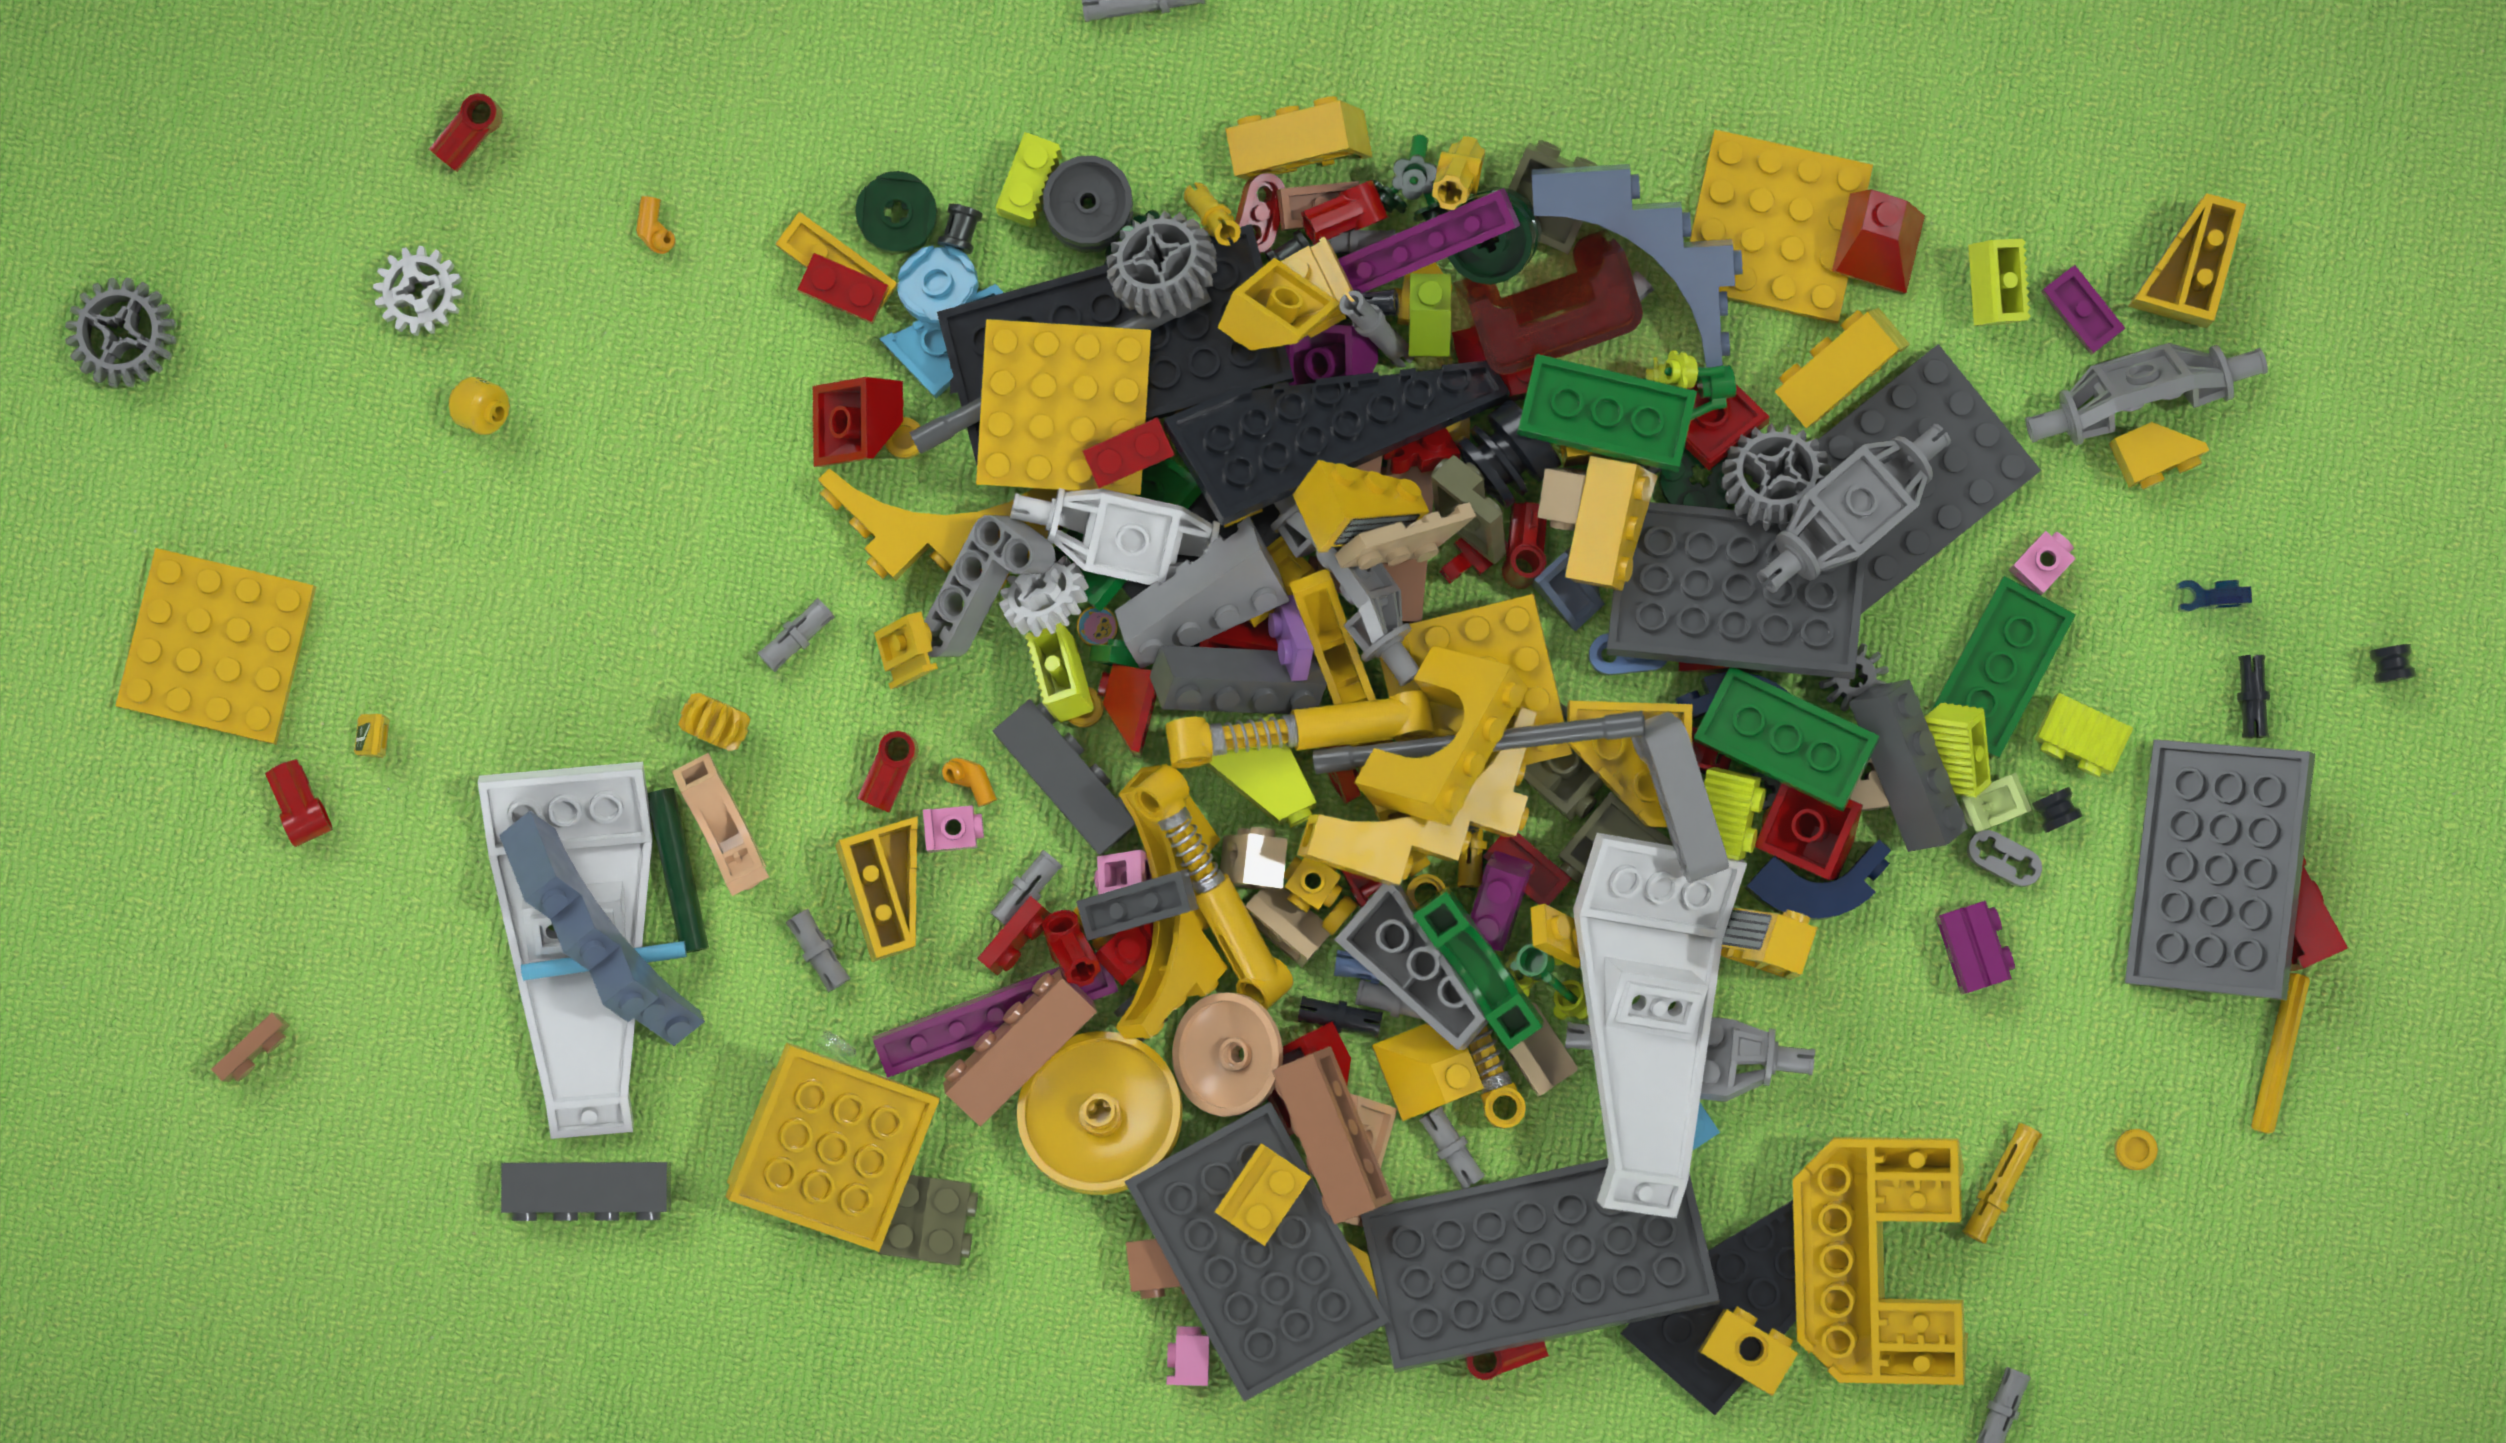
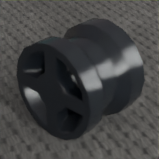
M2411 644L2369 651L2370 658L2376 663L2377 672L2374 674L2375 684L2416 677L2415 668L2409 662V656L2412 653Z
M2070 787L2032 803L2035 811L2041 813L2044 819L2042 827L2045 833L2083 817L2081 810L2074 807L2071 801L2073 793Z

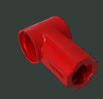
M475 93L469 95L463 101L459 113L429 150L454 171L458 172L488 134L499 128L503 117L501 107L485 94ZM480 104H488L491 109L489 119L485 123L475 124L472 119L473 110Z
M1373 180L1339 193V197L1301 212L1303 227L1314 245L1319 243V239L1322 237L1329 240L1351 229L1357 231L1388 218Z
M1514 503L1511 507L1507 555L1502 566V576L1507 584L1516 589L1530 587L1534 579L1544 571L1546 566L1544 545L1547 519L1538 518L1539 504ZM1516 559H1523L1530 563L1532 573H1524L1519 570L1516 565Z
M892 731L883 736L879 743L878 753L857 799L888 813L891 812L909 769L918 756V743L912 735L902 731ZM895 738H903L909 745V753L902 761L893 760L888 753L889 744Z
M298 759L284 762L265 773L282 812L280 814L282 825L294 847L333 830L326 809L318 797L315 798L309 780Z
M1059 910L1049 914L1043 920L1042 927L1052 960L1059 965L1068 983L1077 984L1079 987L1093 983L1095 976L1101 971V967L1081 930L1077 914L1070 910Z
M1542 1341L1493 1352L1496 1362L1494 1367L1488 1372H1480L1473 1366L1474 1356L1465 1358V1363L1469 1372L1476 1378L1488 1380L1549 1355L1546 1345Z

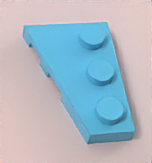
M994 284L977 292L974 301L1004 292ZM917 320L908 328L879 338L887 349L935 399L950 386L953 373L952 369H950V361L940 323L934 324Z

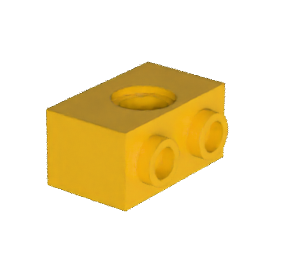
M1736 1307L1733 1313L1723 1309L1698 1351L1773 1396L1798 1355L1796 1351L1790 1348L1793 1340L1773 1328L1769 1334L1761 1331L1754 1326L1758 1319L1739 1307ZM1753 1336L1759 1340L1761 1352L1756 1359L1747 1361L1740 1355L1739 1346L1743 1339Z

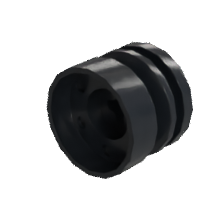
M1511 399L1506 400L1487 416L1495 432L1492 436H1489L1476 425L1470 429V433L1478 447L1463 435L1455 441L1461 453L1460 456L1463 463H1472L1483 474L1485 493L1492 496L1506 509L1515 502L1512 493L1507 487L1508 484L1521 496L1528 492L1526 484L1520 475L1521 473L1526 471L1535 480L1541 482L1544 479L1545 469L1558 468L1562 465L1549 442L1517 435L1523 410Z

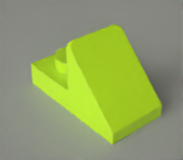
M1410 273L1409 357L1449 358L1451 274Z

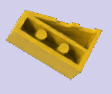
M1590 456L1565 578L1577 583L1623 591L1625 582H1628L1632 575L1633 555L1656 484L1657 475L1637 464Z

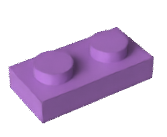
M1288 595L1290 601L1276 607L1274 613L1269 614L1268 631L1270 637H1275L1277 641L1279 661L1282 665H1286L1291 681L1307 680L1314 648L1293 595Z

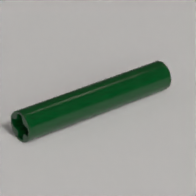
M667 788L647 793L678 942L685 941L687 953L707 949L709 945L675 789Z

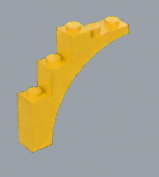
M830 468L818 479L824 487L819 494L836 511L843 506L853 516L849 524L864 539L870 534L874 537L864 548L870 556L866 561L869 567L882 579L889 574L895 581L930 547L934 551L929 557L947 573L953 567L977 520L985 515L1010 516L1012 505L1014 504L1013 500L978 512L950 515L918 513L884 504L853 488ZM1033 488L1022 494V496L1051 502L1052 498H1056L1058 490ZM1023 521L1047 539L1048 530H1045L1046 526ZM1058 525L1057 529L1061 531L1064 527ZM1028 550L1027 559H1028V561H1029L1030 552H1029V550Z
M1324 569L1290 582L1289 585L1296 606L1314 648L1313 653L1327 683L1326 688L1332 705L1376 700L1354 639L1343 626L1347 620L1329 571ZM1393 740L1349 744V746L1358 747L1391 743ZM1357 767L1358 773H1360L1363 767ZM1372 804L1379 822L1409 815Z
M1523 707L1516 708L1505 729L1538 725L1534 723L1537 712ZM1526 748L1492 751L1485 763L1483 772L1476 779L1465 799L1462 809L1458 811L1451 826L1412 815L1380 822L1347 821L1320 814L1309 815L1297 855L1391 886L1400 885L1402 879H1407L1413 864V856L1409 855L1411 849L1445 861H1458L1459 856L1466 853L1471 841V832L1467 831L1469 825L1503 837L1517 836V832L1524 829L1529 816V808L1525 807L1528 796L1513 792L1514 786L1518 787L1525 774L1526 764L1522 760Z
M1163 765L1141 768L1119 793L1120 798L1135 822L1146 850L1152 879L1188 869L1187 866H1181L1183 862L1182 857H1176L1178 850L1176 847H1171L1173 840L1165 837L1168 831L1162 830L1158 822H1151L1140 815L1134 807L1131 798L1133 789ZM1189 795L1185 800V807H1187L1192 817L1190 824L1197 826L1195 833L1202 835L1201 843L1207 844L1206 852L1210 853L1221 839ZM1200 908L1154 922L1152 946L1144 977L1132 1004L1116 1025L1117 1030L1124 1039H1148L1158 1034L1164 1027L1163 1021L1173 1010L1183 1005L1188 996L1198 995L1203 997L1210 994L1218 986L1219 982L1217 980L1228 969L1223 959L1203 933L1209 927V924Z

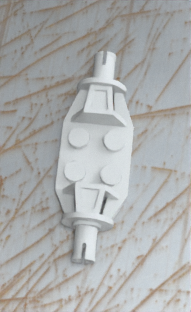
M1059 488L1056 498H1052L1051 502L1015 493L1014 504L1010 514V519L1012 520L1017 519L1046 526L1045 530H1048L1047 540L1059 547L1084 571L1152 585L1156 581L1164 583L1173 577L1176 572L1175 568L1183 563H1176L1178 555L1203 556L1209 551L1208 545L1221 536L1219 535L1220 522L1213 521L1211 524L1183 506L1106 489L1065 492V489ZM1058 525L1082 533V542L1058 530Z

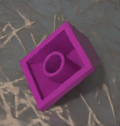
M1344 319L1312 338L1306 335L1296 344L1285 345L1295 380L1289 383V386L1314 383L1315 379L1373 373L1378 362V347L1368 337L1361 336L1355 330L1351 319Z

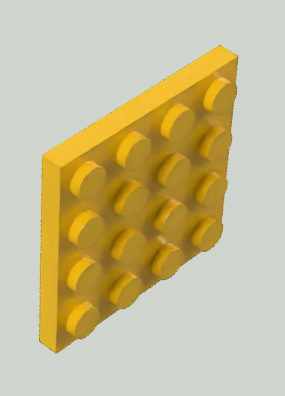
M1715 129L1689 242L1732 239L1733 250L1742 251L1743 274L1735 275V286L1719 287V292L1727 291V300L1838 324L1848 277L1832 272L1850 193L1868 190L1873 164Z
M986 319L976 484L1057 490L1061 488L1072 491L1099 489L1082 451L1145 423L1151 330ZM1142 470L1100 489L1141 495Z
M155 548L115 706L277 745L316 586Z
M1534 593L1409 624L1412 629L1404 637L1402 644L1419 668L1432 645L1509 665L1528 688L1522 703L1517 708L1523 707L1537 712L1534 723L1538 725L1565 722ZM1379 657L1389 698L1402 692L1421 690L1414 680L1404 686H1400L1399 681L1382 657ZM1430 701L1435 734L1429 738L1457 735L1463 723L1464 710ZM1567 743L1526 747L1522 762L1529 765L1571 755L1573 751Z
M786 1042L725 1197L729 1201L879 1252L940 1098L934 1094Z

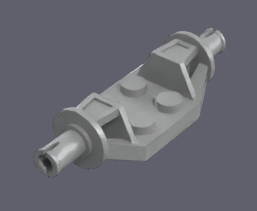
M2166 343L2091 366L2070 391L2067 389L2060 391L2059 409L2026 417V428L2033 443L2067 432L2072 442L2078 446L2083 444L2086 438L2115 432V413L2119 411H2135L2142 408L2146 403L2160 399H2175L2183 393L2193 408L2223 398L2225 401L2232 400L2234 398L2233 386L2235 381L2268 373L2266 358L2261 348L2226 358L2218 345L2211 346L2209 353ZM2092 395L2094 396V399L2091 402H2089L2077 411V409L2083 403H2085Z
M1932 424L1913 443L1905 437L1895 436L1889 441L1864 444L1812 487L1800 499L1786 531L1780 532L1776 536L1775 541L1780 555L1765 568L1757 572V577L1761 584L1773 574L1776 575L1764 588L1771 593H1775L1796 573L1811 581L1816 579L1820 572L1855 561L1919 506L1925 485L1933 478L1932 468L1928 461L1951 444L1948 433L1946 432L1933 442L1932 440L1943 428L1938 424ZM1890 456L1892 457V460L1885 464L1881 462ZM1910 479V483L1904 488L1903 486Z
M1293 495L1274 503L1281 514L1271 525V529L1274 533L1280 532L1296 558L1307 556L1317 550ZM1341 546L1331 547L1328 552L1319 553L1317 550L1316 556L1324 568L1332 571L1340 582L1342 595L1348 602L1356 605L1359 610L1343 626L1364 653L1361 655V658L1364 662H1367L1376 657H1382L1399 681L1400 686L1411 682L1419 667L1402 644V641L1412 628L1408 623L1403 625L1401 590L1386 568L1380 563L1366 570H1360L1359 566L1341 569L1334 555L1342 548Z
M1712 1017L1700 1099L1726 1102L1761 1085L1770 1086L1771 1075H1775V1071L1803 1073L1812 1076L1815 1049L1778 1046V1042L1775 1041V1029L1769 1028L1768 1032L1734 1019ZM1568 1022L1565 1048L1593 1050L1589 1025ZM1739 1064H1762L1764 1066L1762 1070L1736 1074V1068Z

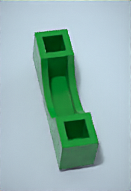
M1449 886L1414 909L1413 917L1435 948L1444 955L1457 971L1479 1004L1484 1017L1508 1050H1511L1543 1027V1018Z

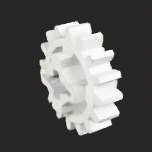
M423 246L418 247L416 255H412L406 247L402 248L403 258L398 261L390 255L387 258L392 267L389 270L379 268L377 271L384 278L383 283L373 284L375 291L383 293L382 297L375 300V305L378 308H388L382 317L387 322L397 318L395 328L400 332L407 325H410L411 333L414 336L419 335L420 329L425 326L430 334H434V323L439 321L446 327L449 325V321L445 316L448 311L455 314L459 313L460 310L453 304V300L464 298V293L461 290L455 289L454 285L462 282V278L459 274H449L455 266L450 260L440 264L442 254L439 251L435 250L430 257H427L426 249ZM419 265L429 266L437 270L440 275L433 274L427 276L422 273ZM403 271L404 276L399 285L393 287L396 278ZM416 283H421L426 288L422 290L423 297L420 299H416L411 294L415 291L414 285ZM444 294L441 304L434 311L433 306L438 296ZM410 306L415 309L418 317L405 315L397 307Z
M1063 556L1058 562L1055 558L1051 569L1044 574H1020L1018 577L1009 576L1007 580L1011 587L1001 589L1000 593L1004 600L999 605L1012 628L1017 627L1022 635L1031 630L1035 637H1039L1045 628L1048 629L1050 634L1055 633L1058 623L1068 626L1070 623L1067 617L1070 614L1080 615L1081 610L1077 604L1087 602L1088 597L1084 591L1089 586L1076 563L1071 564L1068 557Z

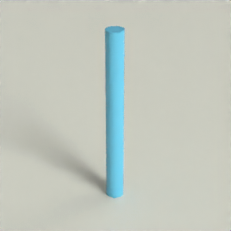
M685 941L634 948L647 963L687 957ZM570 957L521 964L523 981L589 971Z

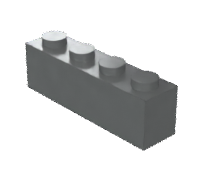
M1161 645L1150 674L1151 682L1162 709L1290 715L1291 710L1319 707L1327 686L1314 653L1312 654L1308 679L1291 681L1286 665H1282L1279 661L1278 651Z
M1910 679L1871 686L1849 702L1858 726L1880 737L1871 759L1908 852L1948 845L1967 830L1968 827L1964 819V813L1958 804L1949 775L1943 766L1934 737L1929 730Z
M1029 699L992 731L1099 856H1103L1136 827L1135 822L1120 796L1116 799L1106 788L1111 780L1096 763L1089 768L1079 756L1085 750L1069 732L1062 737L1053 726L1056 722L1055 718L1043 703L1040 702L1036 706Z
M671 1162L501 1163V1213H512V1221H537V1212H553V1221H578V1212H594V1220H619V1212H636V1220H660L661 1212H671Z

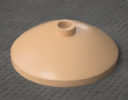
M1228 992L1206 996L1196 1002L1185 1013L1177 1027L1172 1049L1174 1072L1184 1094L1201 1110L1224 1117L1249 1113L1265 1102L1275 1088V1077L1272 1070L1282 1066L1283 1047L1277 1025L1269 1012L1261 1004L1246 995ZM1241 1048H1243L1244 1050L1243 1060H1241L1239 1057V1051Z

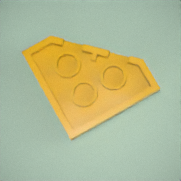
M1601 701L1567 702V722L1602 718L1605 715L1643 711L1644 719L1646 720L1662 713L1670 712L1682 721L1692 744V704ZM1631 737L1612 740L1603 738L1567 743L1647 828H1668L1648 765L1638 756Z

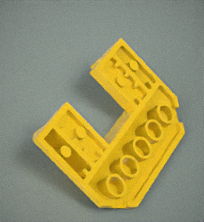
M1834 1137L1793 1178L1797 1342L1808 1353L1811 1352L1817 1357L1839 1383L1964 1385L1968 1332H1964V1300L1885 1299L1883 1221H1961V1176L1964 1172L1959 1138Z

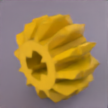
M694 693L691 694L687 703L684 704L678 725L682 731L720 748L733 751L737 750L741 742L744 741L751 719L747 713L704 694Z

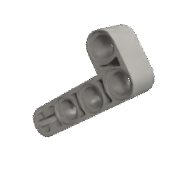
M985 515L979 518L974 524L924 621L928 624L932 634L931 647L933 651L929 652L928 656L960 657L964 655L977 635L1009 571L1014 574H1044L1048 572L1055 561L1053 545L1021 520H1012L1010 516ZM1028 550H1029V552H1030L1029 561H1028V559H1027Z
M1670 712L1646 719V735L1631 737L1638 756L1648 765L1676 856L1686 880L1691 883L1728 869L1729 863L1684 724Z

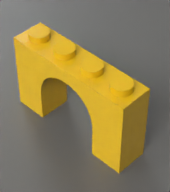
M1432 645L1413 680L1426 693L1430 701L1464 710V719L1459 732L1445 748L1435 754L1422 758H1409L1374 748L1354 783L1374 805L1451 826L1458 811L1462 809L1465 799L1476 779L1483 772L1485 763L1497 742L1502 738L1504 730L1516 708L1522 703L1528 688L1509 665Z

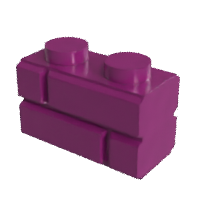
M1494 851L1486 865L1482 883L1470 916L1496 951H1503L1510 939L1533 864L1529 861L1500 851Z
M1985 900L1935 917L1961 995L2012 979L2009 971L2015 969V963L2009 947H2001L1996 932L2002 930V924L1995 907L1988 908Z

